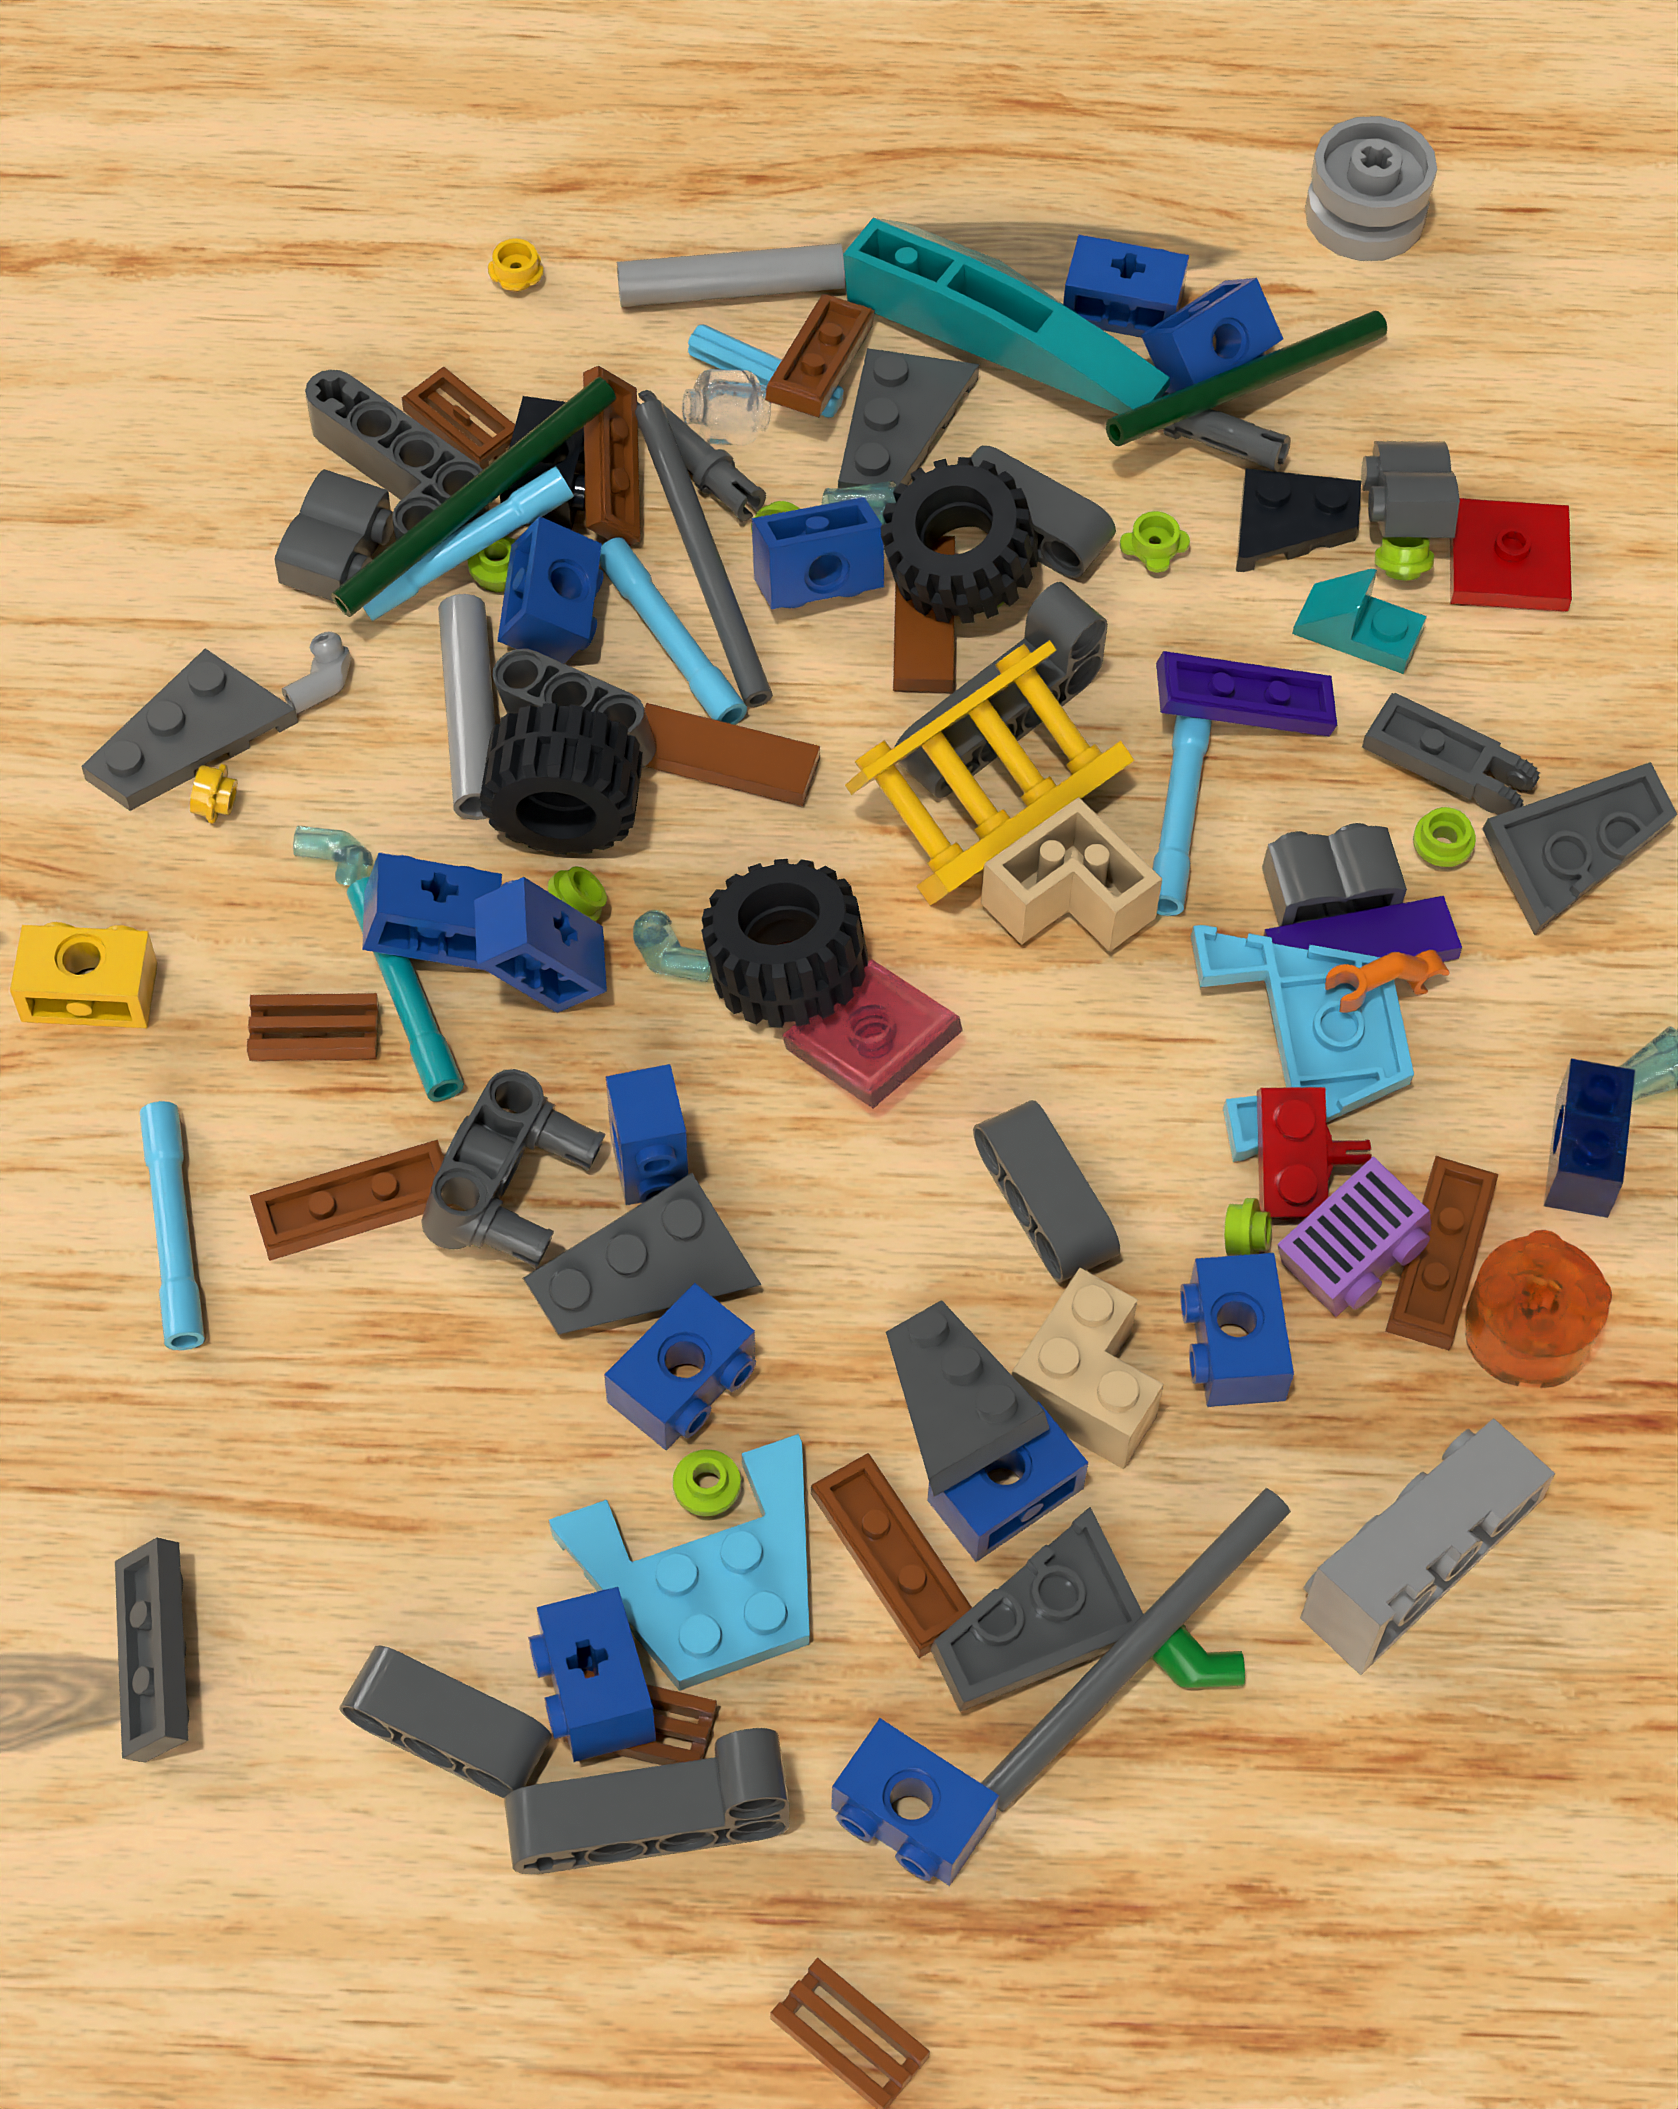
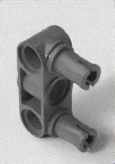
M510 1069L496 1073L488 1081L471 1114L465 1117L458 1128L442 1165L434 1178L421 1220L423 1232L431 1242L449 1250L461 1249L466 1246L471 1247L472 1244L481 1248L483 1244H486L537 1269L551 1242L554 1231L549 1228L545 1229L502 1207L503 1201L501 1200L518 1168L526 1147L534 1150L537 1146L580 1165L582 1169L589 1171L606 1134L588 1128L572 1120L570 1117L555 1111V1104L548 1101V1097L543 1095L539 1082L527 1072ZM502 1108L513 1110L516 1113L506 1112ZM446 1204L458 1205L466 1211L451 1209Z

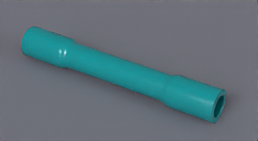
M369 877L355 881L347 889V896L362 934L364 890ZM373 952L410 1043V1054L428 1099L437 1102L456 1096L462 1091L464 1083L447 1041L438 1030L410 958Z

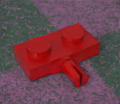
M1325 1087L1260 1088L1257 1090L1259 1204L1261 1212H1270L1271 1219H1305L1328 1198V1180L1333 1166L1365 1165L1372 1158V1154H1346V1152H1368L1372 1150L1371 1142L1369 1139L1332 1140V1135L1326 1124Z

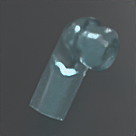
M299 825L296 827L293 842L295 856L338 862L335 879L339 884L351 885L359 879L369 877L368 866H373L372 854L352 834L343 830Z
M650 910L635 921L633 941L651 971L667 976L708 982L711 970L706 951L681 946L670 926L672 921L668 915L659 910Z

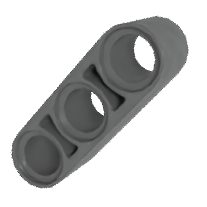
M982 445L970 456L974 466L979 467L983 460L993 463L996 466L998 475L1004 471L1008 472L1014 478L1016 487L1022 488L1038 542L1036 545L1039 555L1038 562L1066 577H1080L1113 539L1116 527L1111 516L1093 501L992 446Z
M517 649L508 652L495 664L493 680L507 714L518 713L519 708L529 705L543 707V703H557L559 706L569 707L571 704L582 706L584 710L591 712L599 711L608 715V720L623 724L628 728L627 734L637 738L640 743L639 751L643 752L642 768L653 759L656 753V741L644 706L635 695L529 649Z
M1030 1100L974 1126L973 1135L985 1166L1045 1267L1057 1282L1061 1283L1074 1277L1079 1268L1087 1271L1119 1256L1120 1244L1109 1216L1040 1104L1035 1100Z
M381 1645L374 1647L339 1708L348 1720L363 1730L504 1799L510 1792L525 1787L552 1738L550 1731L543 1724L524 1712L399 1651Z

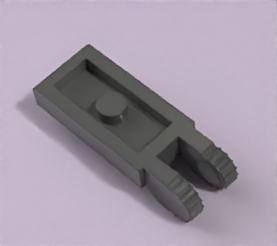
M1391 693L1367 731L1362 748L1470 800L1473 797L1482 809L1497 815L1524 805L1521 795L1516 792L1517 790L1511 789L1510 786L1527 792L1533 789L1540 778L1538 776L1540 772L1537 771V767L1533 766V763L1528 762L1527 759L1523 760L1521 756L1500 747V742L1397 693ZM1490 770L1496 779L1487 776V772Z

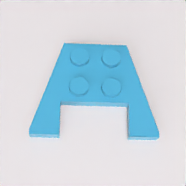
M1206 925L1193 926L1190 937L1200 988L1265 981L1286 1087H1325L1326 1122L1410 1085L1414 1071L1394 980L1367 992L1363 1005L1359 1009L1348 1013L1339 1012L1340 1001L1342 997L1354 992L1356 988L1351 984L1342 983L1332 989H1325L1326 976L1332 968L1343 964L1360 968L1381 957L1310 945L1308 950L1273 944L1271 937L1248 933L1246 939L1216 933L1217 927ZM1257 1096L1226 1099L1223 1112L1233 1162L1243 1161L1258 1154Z
M799 1434L741 1453L742 1466L762 1517L633 1562L630 1561L607 1500L549 1519L553 1539L562 1550L566 1549L582 1568L586 1579L597 1592L619 1587L631 1633L679 1691L809 1645L802 1441Z

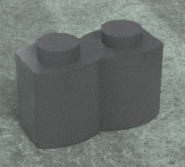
M1374 441L1373 456L1363 457L1361 483L1362 490L1369 491L1370 522L1379 523L1382 537L1455 538L1460 502L1456 476L1451 471L1450 454L1446 442Z
M323 469L310 486L299 514L290 523L277 549L274 561L278 582L333 601L331 593L371 562V556L378 545H386L393 534V511H391L388 490Z
M1353 823L1343 826L1329 836L1307 834L1302 831L1290 832L1282 835L1275 842L1268 844L1262 865L1279 927L1401 904L1407 891L1388 828L1382 826H1367L1363 823Z

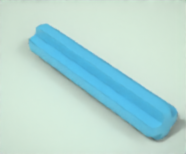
M704 324L696 327L688 341V353L691 356L728 373L733 372L735 376L767 390L768 382L782 361L780 358ZM837 386L823 410L822 416L827 418L834 417L841 407L844 392L841 386Z

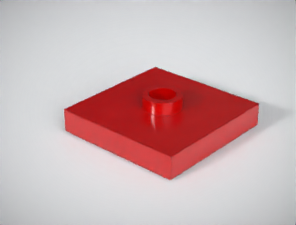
M1459 498L1455 538H1450V604L1568 612L1572 601L1569 505Z

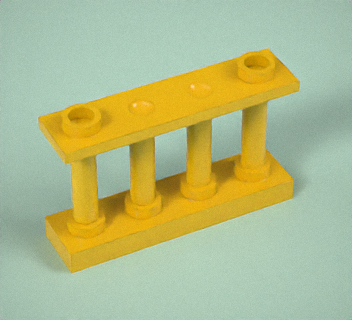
M1050 640L1032 653L1025 644L1021 645L995 664L1001 673L996 678L893 749L884 740L855 761L861 771L845 784L850 794L853 795L875 779L931 858L927 865L933 874L916 886L930 906L984 868V864L1069 803L1078 797L1082 799L1135 761L1122 741H1119L1104 753L1100 751L1096 744L1090 747L1035 670L1038 665L1056 651ZM1014 682L1070 760L1066 766L1072 775L1059 785H1056L1050 776L1046 779L1043 778L989 702L992 697ZM967 715L971 717L1024 792L1020 799L1026 808L1012 818L1008 816L1004 809L999 812L942 733ZM920 747L927 753L978 825L974 832L980 841L965 851L962 850L957 842L951 845L895 766Z

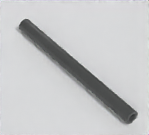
M646 401L636 408L635 416L741 697L747 707L752 708L764 705L773 696L665 410L660 401Z
M1265 1488L981 1782V1784L999 1795L997 1809L1003 1812L1290 1514L1289 1507L1277 1494Z

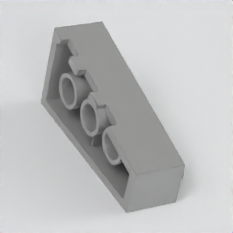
M1494 1418L1476 1434L1470 1429L1461 1433L1442 1456L1444 1461L1429 1474L1425 1472L1418 1474L1403 1489L1396 1502L1380 1515L1370 1519L1350 1541L1321 1564L1305 1584L1304 1590L1308 1593V1597L1300 1619L1360 1675L1543 1500L1555 1473Z

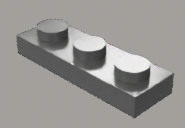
M158 1537L115 1561L122 1759L144 1763L188 1741L189 1708L186 1700V1642L183 1635V1577L180 1570L179 1542Z

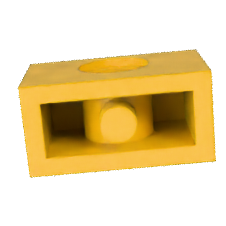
M51 922L44 926L22 925L10 987L21 1022L147 1028L158 965L149 931H140L124 925H114L107 929L79 928L62 922ZM95 968L87 974L77 975L83 969Z

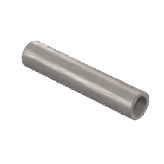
M841 243L617 262L621 307L845 288V271Z
M457 594L444 599L438 607L454 812L460 817L480 820L488 818L482 814L480 809L481 801L479 799L490 734L495 725L486 608L481 598L469 594Z

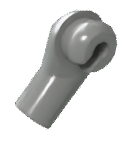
M324 632L314 637L310 644V650L315 656L312 661L310 674L282 688L286 703L296 710V715L336 695L343 689L351 657L348 647L342 645L341 637L337 633Z

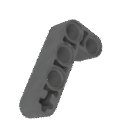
M331 369L321 371L312 376L306 385L305 394L313 436L322 445L401 500L394 508L392 516L396 540L483 470L473 460L348 373ZM489 504L463 526L488 512Z
M1056 582L1050 585L1036 598L1028 611L1024 639L913 723L898 739L895 747L1000 675L1001 673L995 664L1023 644L1027 646L1031 653L1049 640L1056 648V651L1038 665L1035 670L1060 705L1064 706L1083 691L1099 672L1104 657L1108 627L1107 620L1064 583ZM1015 682L989 700L1017 741L1042 723V720ZM969 715L942 732L973 776L998 757ZM922 747L898 763L935 797H946L953 792Z
M767 1728L734 1731L722 1736L715 1742L714 1758L522 1787L510 1792L505 1796L504 1803L513 1870L521 1874L552 1873L759 1841L782 1834L789 1828L790 1803L778 1733Z

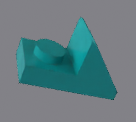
M1367 569L1314 583L1293 627L1292 634L1404 674L1423 632L1427 616L1372 597L1377 573L1376 569Z

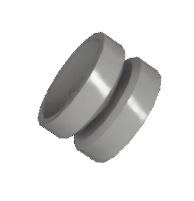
M1381 116L1355 117L1333 126L1321 137L1316 149L1311 171L1312 181L1308 189L1305 205L1307 226L1318 242L1337 255L1358 261H1384L1409 250L1420 239L1430 204L1429 198L1437 173V163L1433 148L1421 133L1404 122Z

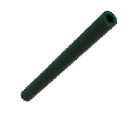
M1372 311L1112 417L1106 422L1107 436L1115 446L1127 444L1383 338L1387 334V322L1379 311Z
M597 377L332 592L331 597L338 608L348 617L358 612L616 401V395L611 386L603 378Z

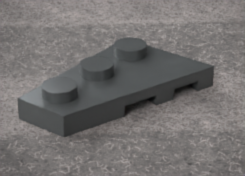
M867 348L838 480V496L849 498L865 497L866 500L896 503L893 491L900 483L909 484L912 479L910 474L919 469L927 457L928 447L940 429L947 427L955 415V407L964 393H969L977 382L979 364Z
M205 648L81 767L86 781L131 811L194 778L196 769L201 765L225 753L232 758L250 748V740L273 728H276L280 733L297 724L296 710Z
M1649 762L1488 818L1482 830L1535 935L1666 829L1678 814L1652 763Z
M693 1173L683 1177L522 1278L558 1335L669 1308L694 1283L712 1297L761 1285Z
M942 1300L886 1331L934 1497L1049 1430L1045 1411Z
M1091 1507L1077 1517L1071 1526L1051 1544H1046L1028 1559L1026 1565L998 1589H993L934 1640L931 1652L960 1712L1107 1653L1143 1615Z

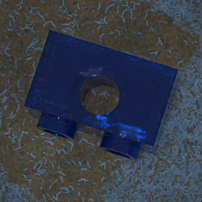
M1571 1058L1556 1097L1544 1207L1605 1218L1609 1217L1624 1182L1635 1070Z

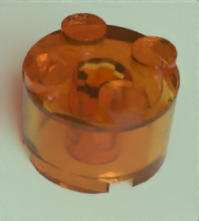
M1536 1230L1528 1236L1507 1241L1489 1254L1477 1275L1465 1310L1467 1347L1476 1362L1488 1374L1503 1383L1518 1386L1520 1382L1541 1384L1540 1388L1561 1385L1576 1376L1586 1365L1608 1317L1612 1299L1611 1287L1605 1281L1596 1263L1586 1253L1576 1246L1563 1241L1559 1235L1552 1231Z

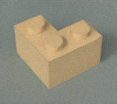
M1078 797L984 864L981 904L1021 945L1069 911L1110 952L1156 919L1162 878Z
M1079 1268L1014 1367L1012 1376L1036 1402L1039 1401L1069 1439L1124 1469L1157 1417L1164 1384L1116 1358L1131 1335L1138 1299Z

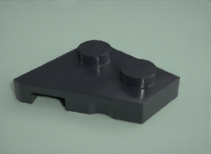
M1246 468L1242 491L1236 571L1247 572L1254 570L1256 560L1284 553L1286 559L1290 560L1307 555L1318 547L1332 548L1355 541L1359 525L1361 480Z

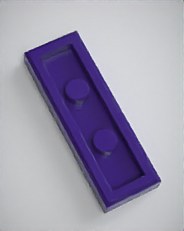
M1163 651L1156 662L1160 713L1327 737L1332 734L1337 726L1332 676L1167 651Z
M1444 896L1274 927L1264 931V936L1271 937L1273 944L1308 950L1310 945L1375 957H1383L1391 952L1416 956L1427 950H1435L1444 962L1459 959L1462 945Z

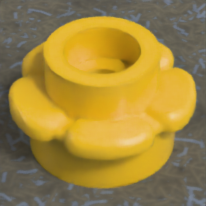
M513 238L499 243L493 251V261L488 264V274L492 281L500 282L501 287L509 291L525 290L530 285L538 283L543 275L540 255L530 242L523 239Z
M220 764L219 769L201 765L194 780L190 798V812L206 816L208 823H215L218 813L230 815L234 806L238 781L228 778L227 765Z

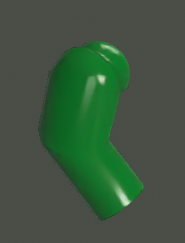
M1184 1624L1152 1656L1153 1660L1180 1687L1244 1686L1245 1665L1242 1651L1206 1652L1188 1632Z

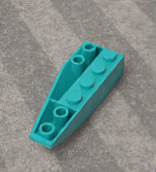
M872 218L843 253L847 301L871 308L879 316L1120 415L1161 398L1170 386V377L998 259L906 222Z

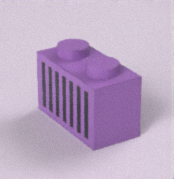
M1373 1156L1277 1244L1281 1262L1337 1317L1348 1306L1356 1310L1367 1303L1382 1285L1379 1277L1397 1261L1404 1266L1423 1251L1430 1241V1237L1427 1235L1431 1231L1430 1211Z

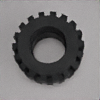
M958 457L957 465H947L946 458L934 461L935 469L925 473L920 467L911 473L913 482L909 486L900 483L893 491L896 503H886L883 517L886 524L881 525V538L894 580L897 582L899 591L906 601L912 599L915 610L926 616L933 608L937 621L949 623L952 615L960 617L962 624L974 623V615L985 612L987 619L999 614L997 609L999 604L1004 602L1010 607L1019 599L1017 587L1026 589L1029 587L1033 579L1031 568L1037 567L1039 555L1036 547L1038 542L1027 499L1022 488L1016 487L1014 478L1006 471L998 475L996 466L993 463L983 460L979 467L973 465L971 457ZM977 527L989 532L978 546L965 553L946 555L932 551L934 544L943 535L954 529Z
M543 703V707L529 705L519 708L518 713H508L503 716L500 724H495L491 731L479 799L481 801L480 809L482 814L489 818V824L495 830L505 832L506 838L515 843H524L528 845V848L538 851L546 850L552 851L554 854L565 855L567 853L587 854L592 853L593 849L605 850L613 847L614 841L625 839L628 836L629 829L633 828L643 764V752L639 751L640 743L635 736L627 734L628 728L620 722L608 720V715L599 711L591 712L584 710L582 706L570 704L569 707L559 706L557 703Z
M788 859L774 860V865L762 867L761 863L748 867L749 873L743 876L734 874L725 881L727 889H716L709 898L711 907L704 909L702 915L703 929H701L714 987L719 999L724 998L726 1008L733 1014L743 1012L745 1021L756 1025L762 1020H768L769 1027L783 1028L785 1022L795 1021L796 1027L810 1024L809 1018L819 1015L824 1019L834 1014V1005L837 1003L846 1005L854 997L853 987H861L866 977L864 967L868 966V953L857 898L853 896L852 887L845 878L837 880L836 871L827 866L818 870L815 869L813 861L801 859L797 864H789ZM787 941H793V942H790V943L777 945V944H779V943H783V942H787Z

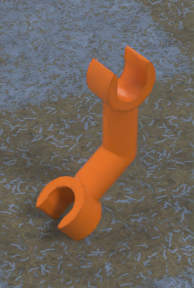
M1427 950L1416 956L1391 952L1360 968L1349 964L1338 965L1332 968L1326 976L1325 989H1332L1342 983L1351 984L1356 988L1354 992L1345 995L1340 1001L1339 1012L1348 1013L1359 1009L1363 1005L1367 992L1396 978L1406 980L1415 994L1422 995L1428 993L1427 988L1423 984L1427 979L1437 974L1448 976L1450 972L1435 950Z

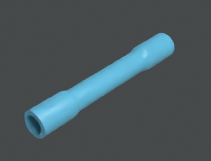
M557 467L551 468L517 489L507 500L450 535L363 607L372 621L376 620L415 596L423 586L522 525L533 523L539 516L546 515L572 499L574 495Z
M620 537L605 542L601 546L599 565L620 594L630 601L689 682L691 692L707 714L714 720L734 725L739 723L747 713L746 704L721 670L710 662L655 587L650 573L628 543Z
M1176 715L1172 739L1173 759L1160 843L1152 868L1162 878L1157 914L1174 916L1184 910L1191 864L1189 850L1203 757L1208 750L1212 720Z
M159 1101L145 1105L141 1108L139 1114L144 1160L150 1175L161 1277L159 1298L164 1344L172 1350H189L203 1344L205 1337L200 1293L194 1279L182 1173L184 1153L179 1109L174 1103Z

